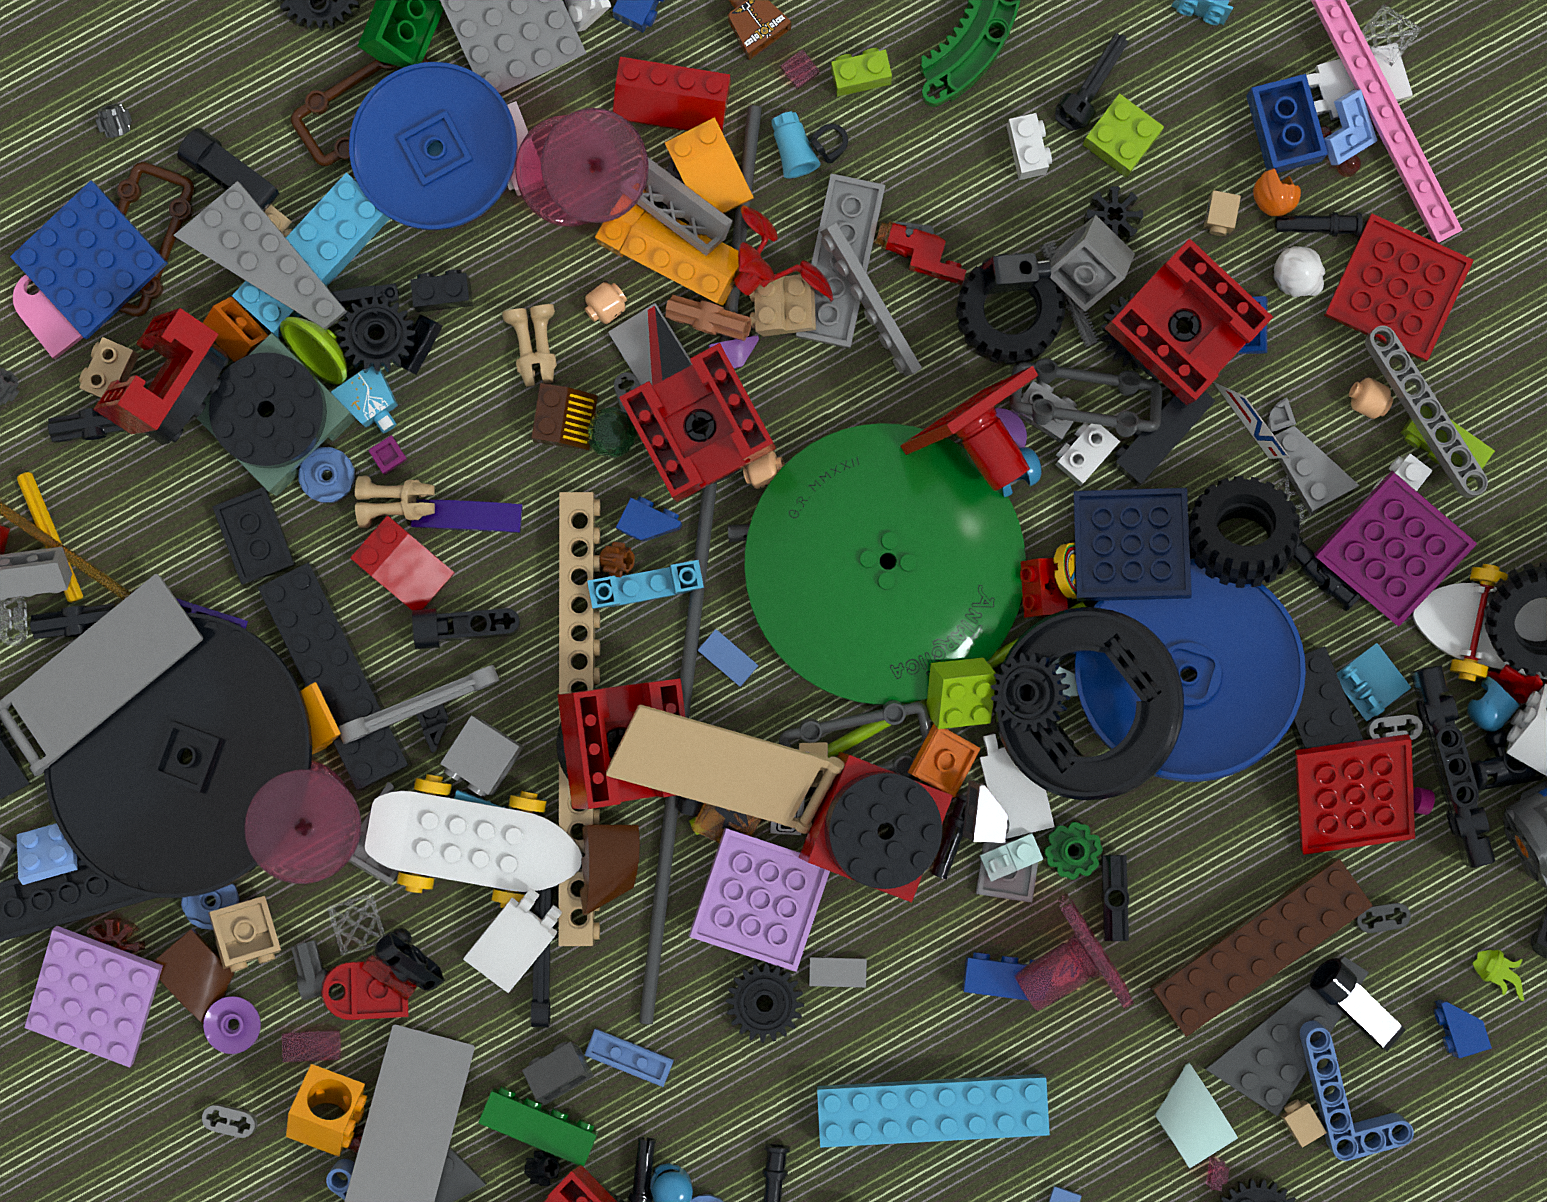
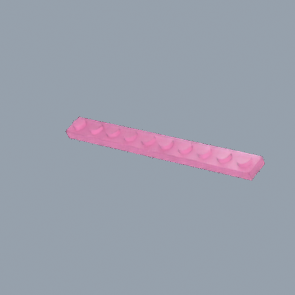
M1311 0L1356 90L1361 89L1369 116L1432 240L1439 243L1462 231L1346 0Z

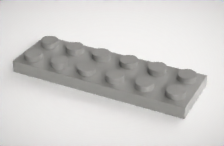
M831 173L811 264L817 267L826 277L834 300L830 302L828 297L814 289L816 330L797 332L796 338L848 349L851 348L861 301H857L850 291L851 284L847 277L842 276L835 264L837 260L833 253L828 252L821 241L823 236L820 231L837 223L867 274L885 190L884 184Z

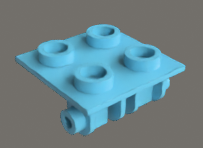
M1174 0L1171 6L1176 8L1177 12L1182 15L1192 16L1194 14L1202 17L1204 22L1211 25H1224L1233 9L1232 6L1228 5L1229 0Z
M1378 643L1374 644L1336 673L1344 693L1366 722L1372 717L1381 714L1385 710L1384 708L1411 689V686Z

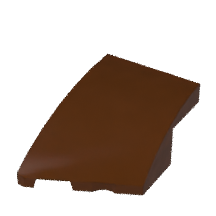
M586 825L582 828L585 856L581 858L584 887L580 889L583 915L590 914L634 888L640 849L638 825Z
M194 928L190 929L153 961L163 965L159 980L202 1024H204V1018L208 1009L216 1001L225 997L226 989L235 972H231L230 968L223 969L218 949L212 950Z

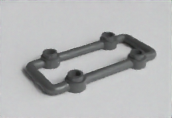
M1048 358L1040 359L1036 363L1019 362L1013 367L1012 375L1033 366L1039 375L1036 377V380L1049 384L1056 377L1117 386L1119 392L1125 396L1133 395L1138 389L1151 391L1149 421L1139 419L1131 411H1122L1117 416L1058 408L1047 399H1038L1033 404L1021 402V387L1010 395V406L1017 413L1031 415L1033 421L1039 425H1045L1052 418L1115 427L1117 433L1123 437H1130L1137 430L1152 432L1160 427L1162 388L1156 381L1143 379L1134 371L1125 370L1120 375L1059 367L1056 362Z
M891 700L886 702L881 710L821 723L814 718H807L801 722L799 727L784 731L780 735L779 744L791 748L790 741L800 738L807 743H814L821 738L823 733L884 720L891 725H898L903 722L905 716L916 713L918 715L922 741L924 742L931 729V723L927 707L923 704L913 702L903 705L899 701ZM900 753L894 757L892 762L876 766L909 777L911 774L908 771L916 757H912L908 753ZM810 787L808 792H815L817 787Z

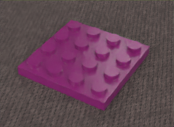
M1392 470L1314 555L1399 627L1477 543Z

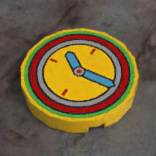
M1075 543L1060 545L1055 552L1054 563H1058L1055 579L1064 596L1077 599Z

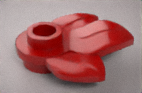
M1508 664L1502 668L1500 674L1492 671L1487 672V676L1494 679L1519 703H1526L1532 692H1538L1543 686V682L1538 674L1535 676H1523Z

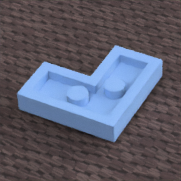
M1361 89L1352 90L1334 101L1342 128L1324 138L1331 165L1343 163L1377 141Z

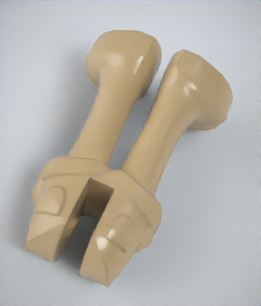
M553 304L538 305L530 308L536 338L537 352L535 353L531 346L527 309L519 308L502 312L504 322L514 327L518 337L520 358L516 360V367L526 387L536 385L535 370L533 368V364L536 363L540 364L541 369L539 370L543 383H553L554 369L557 363L555 354H550L547 338L548 320L555 312Z
M358 476L355 485V497L357 500L401 498V502L356 503L355 514L358 526L360 528H368L371 526L373 518L384 515H405L407 520H419L423 516L434 514V503H416V498L418 496L419 498L434 496L435 486L421 483L419 480H407L404 485H376L372 483L369 476Z

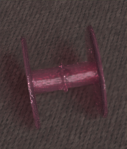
M585 108L568 115L555 116L540 122L529 131L522 141L515 164L517 185L529 208L545 221L565 227L580 226L590 222H607L621 217L631 210L640 199L646 187L649 171L647 151L637 130L622 116L601 108Z
M312 761L311 770L286 772L267 782L251 801L245 819L246 842L257 864L271 876L295 884L318 882L327 879L341 870L353 856L361 834V816L353 795L334 771L315 761Z

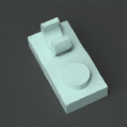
M1032 833L979 855L991 882L1043 860Z

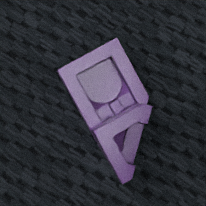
M758 335L747 337L745 342L737 339L720 342L734 369L741 368L759 341ZM718 343L711 344L708 347L711 348Z

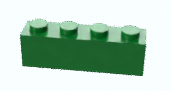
M500 1086L499 1090L494 1088L491 1091L478 1122L479 1124L579 1166H585L598 1135V1131L594 1130L595 1125L579 1119L578 1123L567 1119V1113L555 1108L552 1111L541 1108L542 1103L535 1099L527 1097L524 1101L515 1097L516 1092L506 1087Z

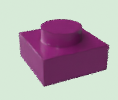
M392 435L368 450L384 475L408 460Z

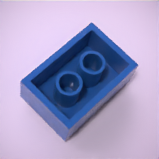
M1306 74L1250 89L1246 97L1267 171L1275 169L1277 173L1324 160L1328 152Z

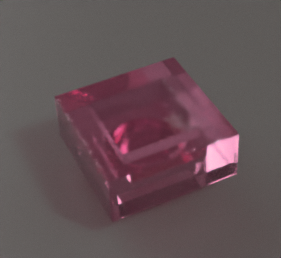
M803 49L781 65V70L797 90L819 74L818 68Z
M1210 1157L1206 1186L1210 1190L1222 1191V1185L1227 1184L1229 1168L1225 1167V1162L1221 1158Z

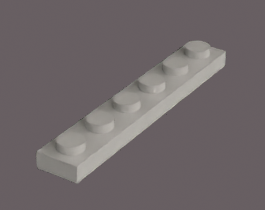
M837 223L820 231L823 236L821 238L823 246L828 252H832L837 262L835 264L838 271L849 280L852 295L857 301L862 302L866 309L864 314L871 325L875 324L880 333L878 336L884 348L891 351L896 369L900 373H904L905 377L921 370L920 363Z

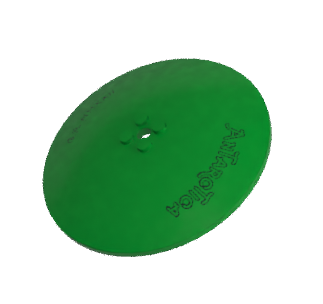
M885 423L860 425L832 433L810 444L788 461L771 480L758 502L747 533L744 561L746 589L752 611L766 640L777 655L803 679L828 693L854 702L884 705L891 700L904 704L927 699L931 663L984 658L988 661L1009 633L1022 600L1020 571L1021 561H1026L1025 546L1020 523L1009 497L1003 496L1002 488L993 491L966 449L948 438L941 439L906 455L900 445L924 430L914 426ZM883 554H891L896 561L894 568L890 570L882 568L880 557Z

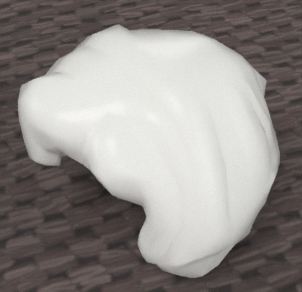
M1293 246L1286 248L1280 254L1274 266V279L1282 292L1292 297L1307 295L1316 296L1323 290L1325 268L1316 251L1307 247Z

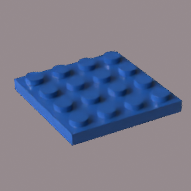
M92 180L10 256L85 339H89L168 264L161 254Z

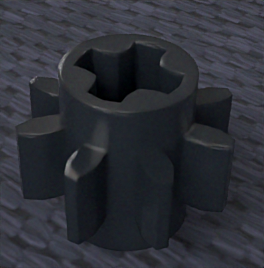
M535 1150L533 1158H526L524 1173L530 1179V1184L550 1186V1179L558 1178L560 1164L553 1154L543 1150Z

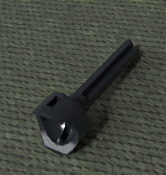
M1115 33L1077 94L1064 93L1055 111V119L1062 126L1074 131L1089 125L1096 113L1090 102L1129 43L1126 40V36Z

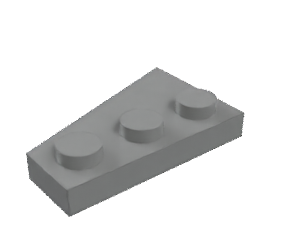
M1295 426L1275 435V438L1290 457L1278 458L1309 513L1360 486Z

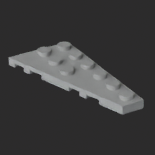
M239 181L173 235L325 330L347 313L346 309Z

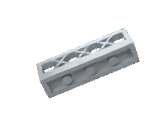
M646 155L639 160L634 175L622 183L619 191L705 256L726 239L732 224L730 218ZM638 183L646 189V193L637 192L632 186ZM654 201L663 202L667 205L668 209H659L654 205ZM675 218H684L689 222V225H681ZM697 234H705L712 240L706 244L698 238Z

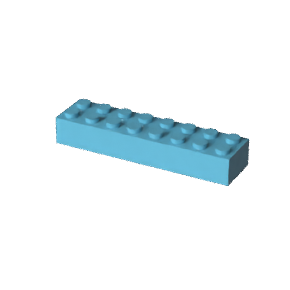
M1044 1074L817 1086L820 1148L1050 1135L1047 1082Z

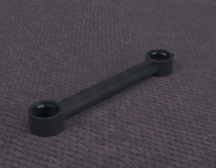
M552 887L535 891L539 894V897L534 903V914L541 920L551 909ZM551 942L533 963L531 1027L549 1028Z

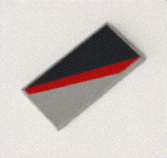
M656 303L608 332L640 385L650 381L651 385L654 386L692 365L688 354Z

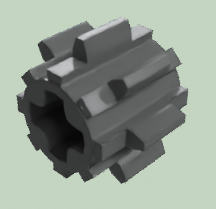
M114 103L98 109V116L95 121L99 132H104L106 138L121 136L130 131L129 125H131L132 119L128 108L123 109L121 103Z
M0 368V405L2 403L6 404L8 400L13 401L19 393L16 389L19 385L17 383L19 381L18 377H15L13 372L7 371L4 368Z

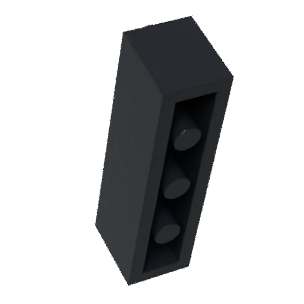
M1171 391L1170 394L1173 398L1167 405L1162 402L1160 427L1152 432L1137 430L1132 434L1136 439L1130 446L1124 443L1114 454L1117 460L1113 466L1137 487L1140 486L1216 401L1206 391L1188 406Z

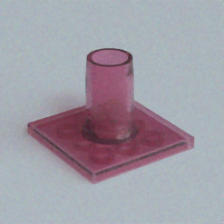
M1066 893L1058 898L1060 910L1074 930L1073 935L1068 939V942L1058 945L1014 975L1034 1009L1038 1012L1052 1005L1087 983L1090 978L1098 976L1105 978L1124 1009L1134 1004L1128 986L1069 894Z

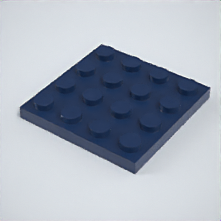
M1187 488L1074 491L1077 601L1191 598Z

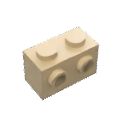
M102 337L101 341L97 342L92 349V361L89 367L84 368L80 375L79 382L81 385L79 388L101 398L112 381L127 382L140 354Z

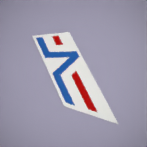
M1213 382L1269 459L1290 458L1244 395Z

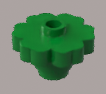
M1071 822L1067 828L1062 825L1057 826L1048 835V841L1051 845L1044 849V854L1047 857V864L1051 867H1057L1056 871L1060 877L1075 880L1079 874L1089 876L1093 870L1098 868L1099 861L1096 857L1102 854L1103 848L1100 844L1099 836L1090 834L1088 825ZM1071 845H1075L1078 849L1075 856L1068 854V848Z

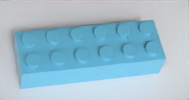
M345 173L286 238L322 282L328 286L390 218L380 212L364 195L358 183L348 173ZM247 281L232 295L278 338L282 336L280 323L286 317H300L301 315Z

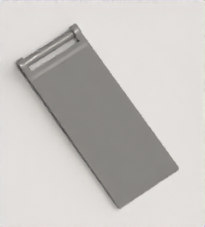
M154 574L32 676L0 700V720L30 763V770L33 775L39 776L71 747L199 644L203 637L160 575ZM9 706H14L46 754L44 758L40 759L9 713Z
M399 1025L392 1026L344 1202L435 1201L473 1057L474 1045Z

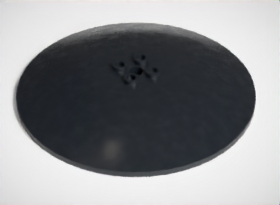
M186 613L202 635L203 640L51 764L49 768L44 770L47 796L53 816L62 835L73 851L88 867L110 883L141 895L158 898L199 896L226 887L249 874L276 849L286 836L303 803L309 782L312 764L311 726L302 693L292 673L275 651L258 636L230 621L210 615ZM190 749L193 753V758L189 764L185 765L182 761V754L185 750Z

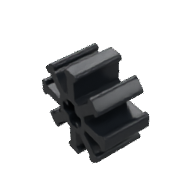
M1111 186L1107 193L1109 196L1108 203L1101 196V193L1097 192L1090 201V205H1094L1099 211L1088 209L1084 216V223L1086 224L1096 215L1117 236L1119 230L1126 237V241L1129 242L1138 231L1137 228H1133L1129 223H1136L1138 225L1143 219V210L1126 211V209L1130 205L1133 206L1138 197L1133 192H1130L1127 199L1120 204L1118 203L1120 187ZM1116 212L1119 217L1117 220L1110 221L1108 219L1109 215Z

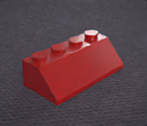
M620 57L615 83L612 118L688 131L715 117L723 133L731 76L730 74Z

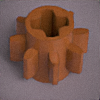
M613 541L612 546H605L600 554V565L604 572H609V576L621 578L622 573H629L634 566V554L631 551V547H625V543Z

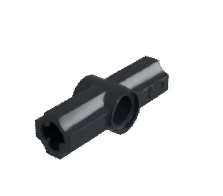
M94 408L78 411L79 414L48 418V431L53 443L76 439L97 440L106 438L107 434L124 432L125 430L93 410Z
M111 603L86 607L85 605L62 608L61 611L31 615V632L36 640L57 636H80L117 606V604Z
M1101 855V901L1103 903L1104 941H1129L1128 904L1130 897L1127 885V855ZM1113 890H1118L1122 894V901L1116 906H1112L1108 901V896Z

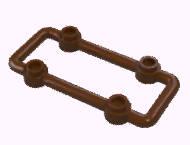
M424 56L422 63L429 62L426 56ZM374 60L326 91L314 90L306 96L305 104L292 113L291 123L317 164L329 166L340 159L350 161V137L339 138L335 143V150L324 155L302 121V118L310 113L315 115L325 113L331 100L381 69L391 71L398 66Z
M139 162L131 169L128 179L121 181L117 186V194L120 197L117 207L125 216L130 204L138 201L141 197L142 191L138 183L142 173L183 187L180 198L174 199L169 205V213L172 219L159 250L161 256L168 261L176 237L173 235L180 230L182 222L188 221L193 215V207L190 201L194 193V184L186 176L147 162ZM164 268L140 290L142 296L138 306L127 302L118 311L135 317L146 314L152 300L157 299L163 293V284L160 279Z

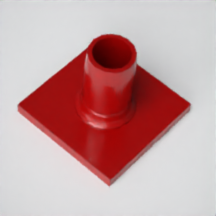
M1031 366L982 389L900 445V447L908 455L956 434L958 438H961L964 448L993 491L1003 488L1026 473L1030 467L1004 423L997 417L995 405L1039 375L1034 367Z

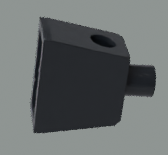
M1035 253L992 256L980 267L984 295L1029 289L1039 282V279L1051 277L1050 262H1037Z

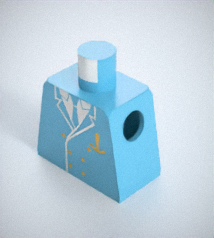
M372 366L367 373H364L363 369L331 391L363 426L368 427L375 422L382 433H386L397 425L389 412L396 408L398 404L381 368L378 375H376Z

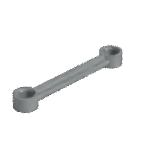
M494 665L487 666L468 676L366 717L345 723L338 727L341 733V740L343 744L350 743L396 722L473 691L491 686L500 681Z

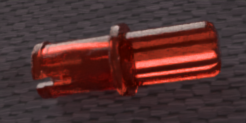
M370 955L363 963L362 968L382 982V987H389L403 997L404 1000H408L417 987L410 981H400L394 975L391 968L374 955Z

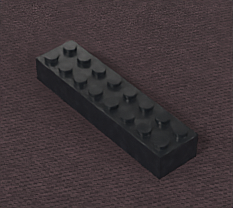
M308 562L258 587L306 687L315 682L317 683L337 727L385 709L314 564ZM393 724L347 744H343L340 735L333 741L356 790H364L412 766Z

